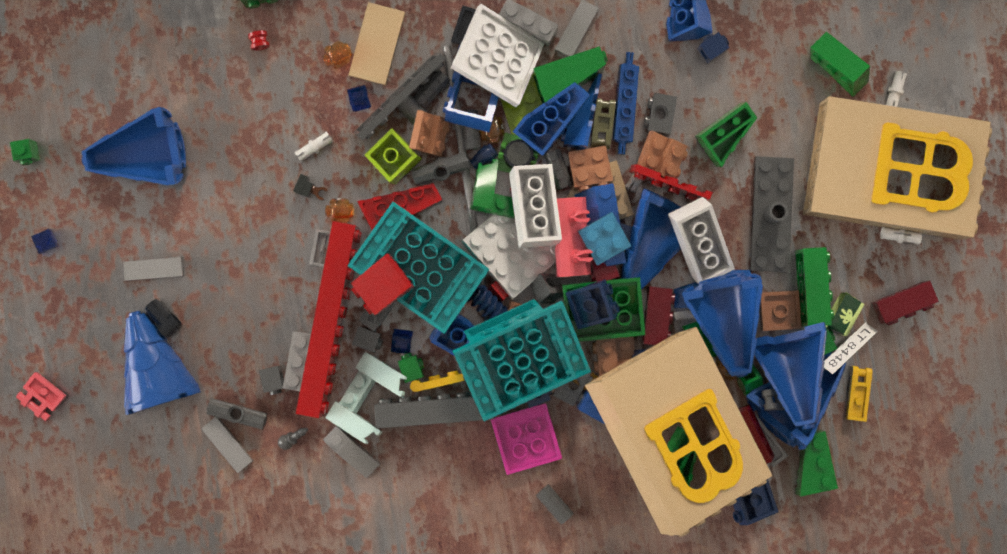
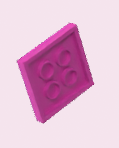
M546 403L491 419L507 475L562 459Z

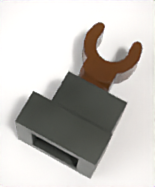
M300 174L293 192L307 198L312 193L319 200L324 201V198L319 196V192L321 190L328 192L325 187H315L313 183L308 182V176Z

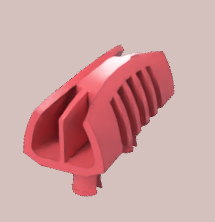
M586 197L557 198L562 240L555 246L557 277L590 275V262L593 258L589 257V254L593 252L587 249L578 233V230L587 226L590 218L586 217L587 214H590L587 210Z

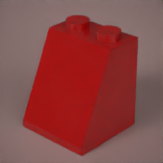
M388 253L351 283L353 286L351 290L358 299L361 297L364 300L365 304L363 306L366 311L376 316L414 288V285Z

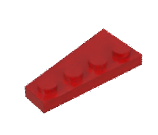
M638 164L631 165L629 170L630 173L634 174V178L641 181L649 180L651 185L658 188L666 187L669 193L685 195V199L691 202L701 197L710 200L713 193L708 190L699 192L696 190L697 186L692 184H678V179L664 176L663 178L660 172Z
M434 183L357 202L371 230H373L392 202H395L414 216L443 200Z

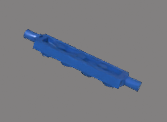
M626 52V61L619 65L613 129V141L618 143V155H625L626 144L633 142L639 66L633 64V52Z

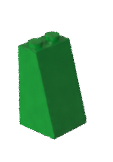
M599 46L533 68V77L542 104L574 82L582 87L597 77L598 73H603L606 62H608L605 51H601Z

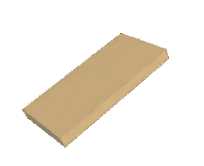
M368 2L349 71L350 77L386 86L405 17L404 11Z

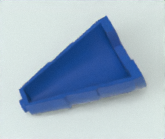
M163 107L149 110L134 121L128 122L112 134H107L83 150L82 164L85 167V171L167 186L178 184L184 176L181 171L183 168H186L185 145L178 123L171 120L172 114Z
M643 189L634 224L631 228L629 239L631 247L625 249L626 264L622 266L620 279L640 277L642 290L664 268V265L681 250L668 214L682 206L651 190Z
M734 273L700 281L699 286L694 288V285H691L682 292L685 304L712 344L713 351L729 374L736 377H744L751 373L757 343L756 332L763 285L761 276L754 273L751 274V277H747L746 273Z
M140 311L129 313L125 325L124 408L126 415L201 393L199 384L169 345L167 338L160 333L147 313L141 314Z
M824 322L805 326V330L785 335L757 338L754 353L765 372V376L778 394L777 398L794 425L796 427H803V430L815 428L814 424H817L819 421L827 336Z
M832 352L824 355V361L832 354ZM846 363L834 374L825 368L823 370L821 384L823 391L819 421L817 424H814L815 428L803 430V427H796L785 410L764 411L765 400L762 398L761 391L774 389L770 382L752 390L746 396L747 402L751 405L753 411L756 410L758 412L759 419L777 438L793 448L797 445L799 450H804L812 442L829 402L836 393L846 368Z

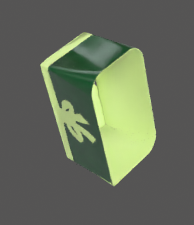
M847 292L841 293L831 309L834 312V321H831L832 325L826 326V328L841 336H848L865 304Z

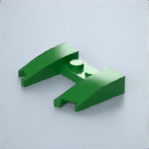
M493 159L492 164L483 166L482 163H478L470 210L515 219L512 197L494 193L499 159Z

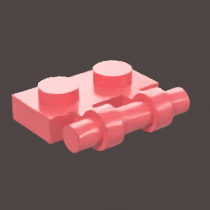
M34 372L23 386L28 391L27 395L19 392L16 398L21 401V405L31 409L37 418L41 417L44 421H47L51 415L46 412V409L49 408L51 411H55L67 395L41 374ZM34 397L41 402L40 406L32 401Z

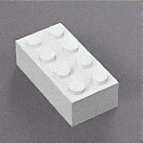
M552 164L514 166L509 176L518 247L556 246L562 240Z
M701 197L668 214L691 277L698 284L700 281L724 275L735 269L711 203Z

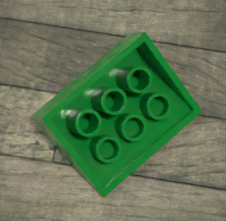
M640 277L606 280L607 283L612 285L613 294H611L613 302L616 301L619 306L618 316L614 320L579 330L575 323L566 292L594 282L562 285L563 303L579 342L645 335Z

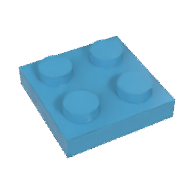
M613 212L578 230L587 249L593 252L590 255L597 266L631 247Z

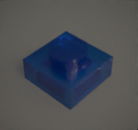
M46 229L31 236L38 254H43L59 247L51 229Z

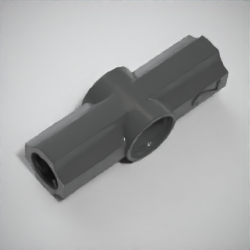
M462 152L447 158L437 157L432 163L414 168L411 172L413 180L418 186L436 179L440 181L446 180L449 175L470 169L471 163L468 154ZM443 167V168H445V169H444V170H439V169H437V168Z
M215 398L210 399L206 413L229 420L232 423H240L262 430L268 415L265 412ZM234 409L241 411L239 419L233 416Z

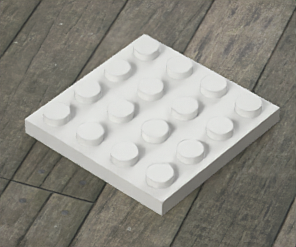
M480 4L475 11L451 68L514 107H517L521 102L544 43Z
M493 214L461 241L480 263L490 269L488 273L512 300L538 277V274L544 273L556 262L555 246L519 248L515 219Z

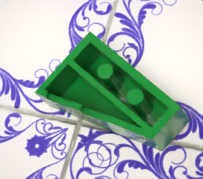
M827 31L810 47L811 59L825 69L852 97L869 82L870 66Z
M742 102L695 135V138L715 167H722L725 164L726 159L756 121L757 116L747 102Z
M677 426L667 444L672 453L689 443V438L683 428ZM691 451L677 460V466L688 486H690L692 481L693 467L697 459L695 451Z
M816 430L812 442L804 450L799 451L800 459L795 494L800 497L838 489L826 431Z

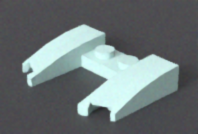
M365 352L356 366V369L359 371L341 401L334 402L325 418L364 444H368L369 442L366 440V437L373 432L379 436L383 431L357 414L358 410L375 382L403 398L405 392L399 391L400 380H407V377L374 355Z

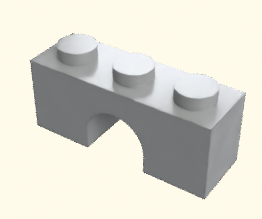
M506 0L499 13L500 16L525 30L548 47L558 30V24L512 0Z
M293 331L283 389L300 391L311 333Z

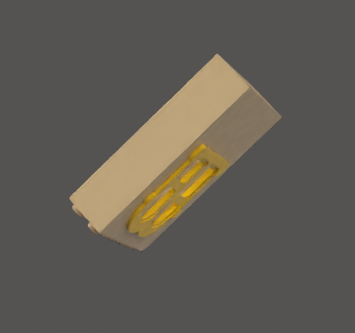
M828 96L819 103L803 215L876 227L904 229L905 231L920 232L926 235L958 240L973 238L978 230L976 220L981 210L979 200L984 190L982 179L986 174V166L984 165L985 159L989 154V147L987 145L988 139L992 135L991 122ZM898 137L925 142L924 163L922 165L893 161L891 156L894 139ZM936 144L948 145L956 150L958 160L954 167L940 169L932 166ZM891 169L908 171L912 174L908 195L887 192L888 176ZM927 174L947 178L953 186L952 195L945 201L920 198L918 196L920 176Z
M697 327L677 332L585 385L661 534L679 535V537L688 534L691 527L705 523L707 517L719 514L721 508L733 505L737 502L736 499L738 497L750 494L752 488L766 484V480L772 476ZM702 407L707 408L719 431V436L704 446L700 444L688 420L690 414ZM680 422L689 438V443L672 453L662 437V431ZM722 444L726 445L732 458V465L725 473L715 471L707 457L709 452ZM691 451L696 452L706 473V482L699 489H692L687 485L677 466V460Z

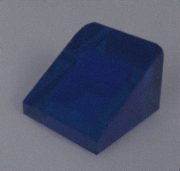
M366 85L347 90L353 112L371 107Z
M394 329L391 352L410 353L413 331Z

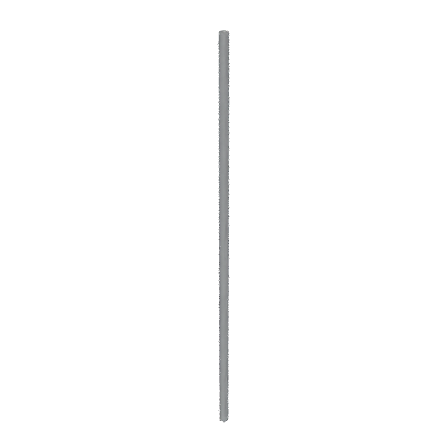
M450 45L443 46L447 77L451 80L448 84L449 87H453L452 53ZM457 98L454 109L460 110L459 100ZM455 124L459 153L466 152L463 141V126ZM469 169L462 171L470 230L473 232L478 226L475 210H470L473 193ZM485 277L481 281L479 286L485 285L487 287Z

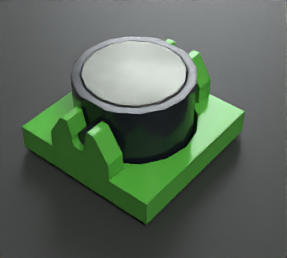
M505 132L498 155V171L510 173L514 166L536 165L539 153L517 135Z

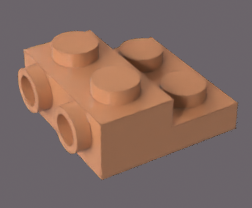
M417 110L409 148L428 155L441 157L442 152L445 150L444 142L446 134L449 132V122L445 121L444 117Z
M649 131L637 164L660 172L663 178L664 176H669L677 179L681 173L680 164L686 159L688 154L686 151L687 145L667 138L655 131Z
M606 146L568 152L575 191L579 190V192H582L594 186L613 184Z
M634 336L602 339L592 342V352L596 354L597 361L593 362L594 373H598V377L631 359L635 350Z

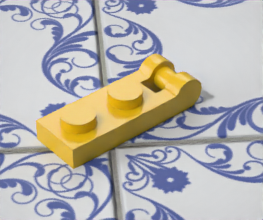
M851 366L845 419L867 422L872 368L859 369L858 366ZM858 376L864 377L863 383L858 382Z
M458 370L448 372L447 377L440 378V375L428 377L429 381L421 382L420 380H414L411 382L410 388L412 391L418 392L461 382L465 379L463 374H459Z

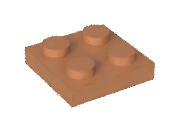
M799 290L762 293L760 302L762 331L801 329Z

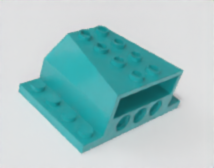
M395 202L391 203L347 265L361 275L384 255L390 254L414 285L412 290L397 301L444 334L490 270Z
M535 299L465 330L464 333L469 343L452 351L483 421L591 372L562 301L544 309Z

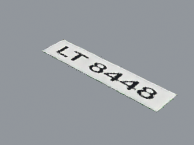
M865 322L824 361V368L834 374L878 331Z

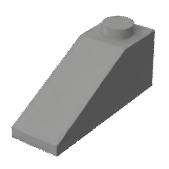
M338 426L323 439L335 453L365 478L380 465L349 433Z

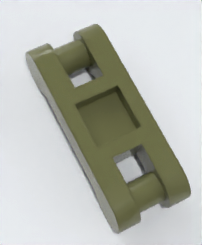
M597 98L591 147L606 146V149H610L616 100L602 101L603 99ZM601 109H609L608 114L601 113ZM598 133L606 134L605 139L598 138Z

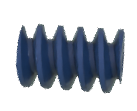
M485 285L478 286L467 301L473 300L470 304L472 307L478 305L476 311H482L481 316H487L486 321L508 311L507 306L503 305L495 295H492V292L487 290Z

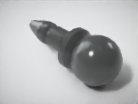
M301 428L294 433L288 432L287 435L280 436L278 446L283 450L290 449L292 445L297 443V439L306 434L308 428Z

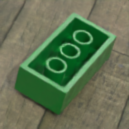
M827 247L803 248L795 251L801 327L822 322L829 326L832 325L831 321H834V312L830 308L833 294L829 290L831 272L828 271L830 253L827 251Z

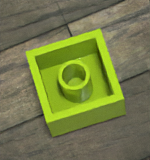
M392 128L365 154L379 172L394 185L422 160L415 150L409 148L410 145Z

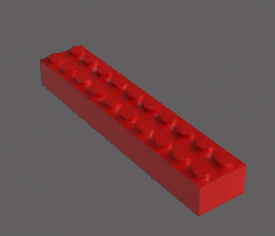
M332 221L296 414L320 418L325 413H328L330 402L327 401V398L333 390L331 377L335 375L337 364H334L335 357L339 356L341 345H338L339 337L343 336L344 326H341L342 319H346L348 307H345L346 299H350L351 288H349V283L353 281L355 271L347 265L357 253L356 246L357 243L361 242L362 232H360V228L356 225Z

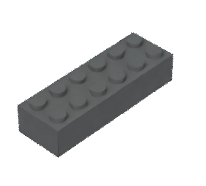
M469 392L457 393V397H450V394H439L437 398L432 399L430 395L419 396L418 400H411V397H400L398 401L392 402V398L379 400V403L374 405L376 428L483 420L472 395L469 396Z

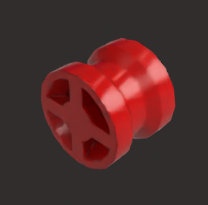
M259 30L248 34V38L252 42L250 46L252 51H260L270 47L266 39L267 31Z

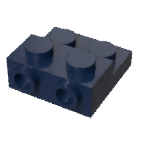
M606 279L566 292L578 330L614 320L618 316L619 306L616 301L613 302L612 300L613 288L610 283L606 282Z
M768 479L766 484L751 489L752 492L736 499L737 502L733 504L735 510L733 518L739 525L748 526L779 512Z

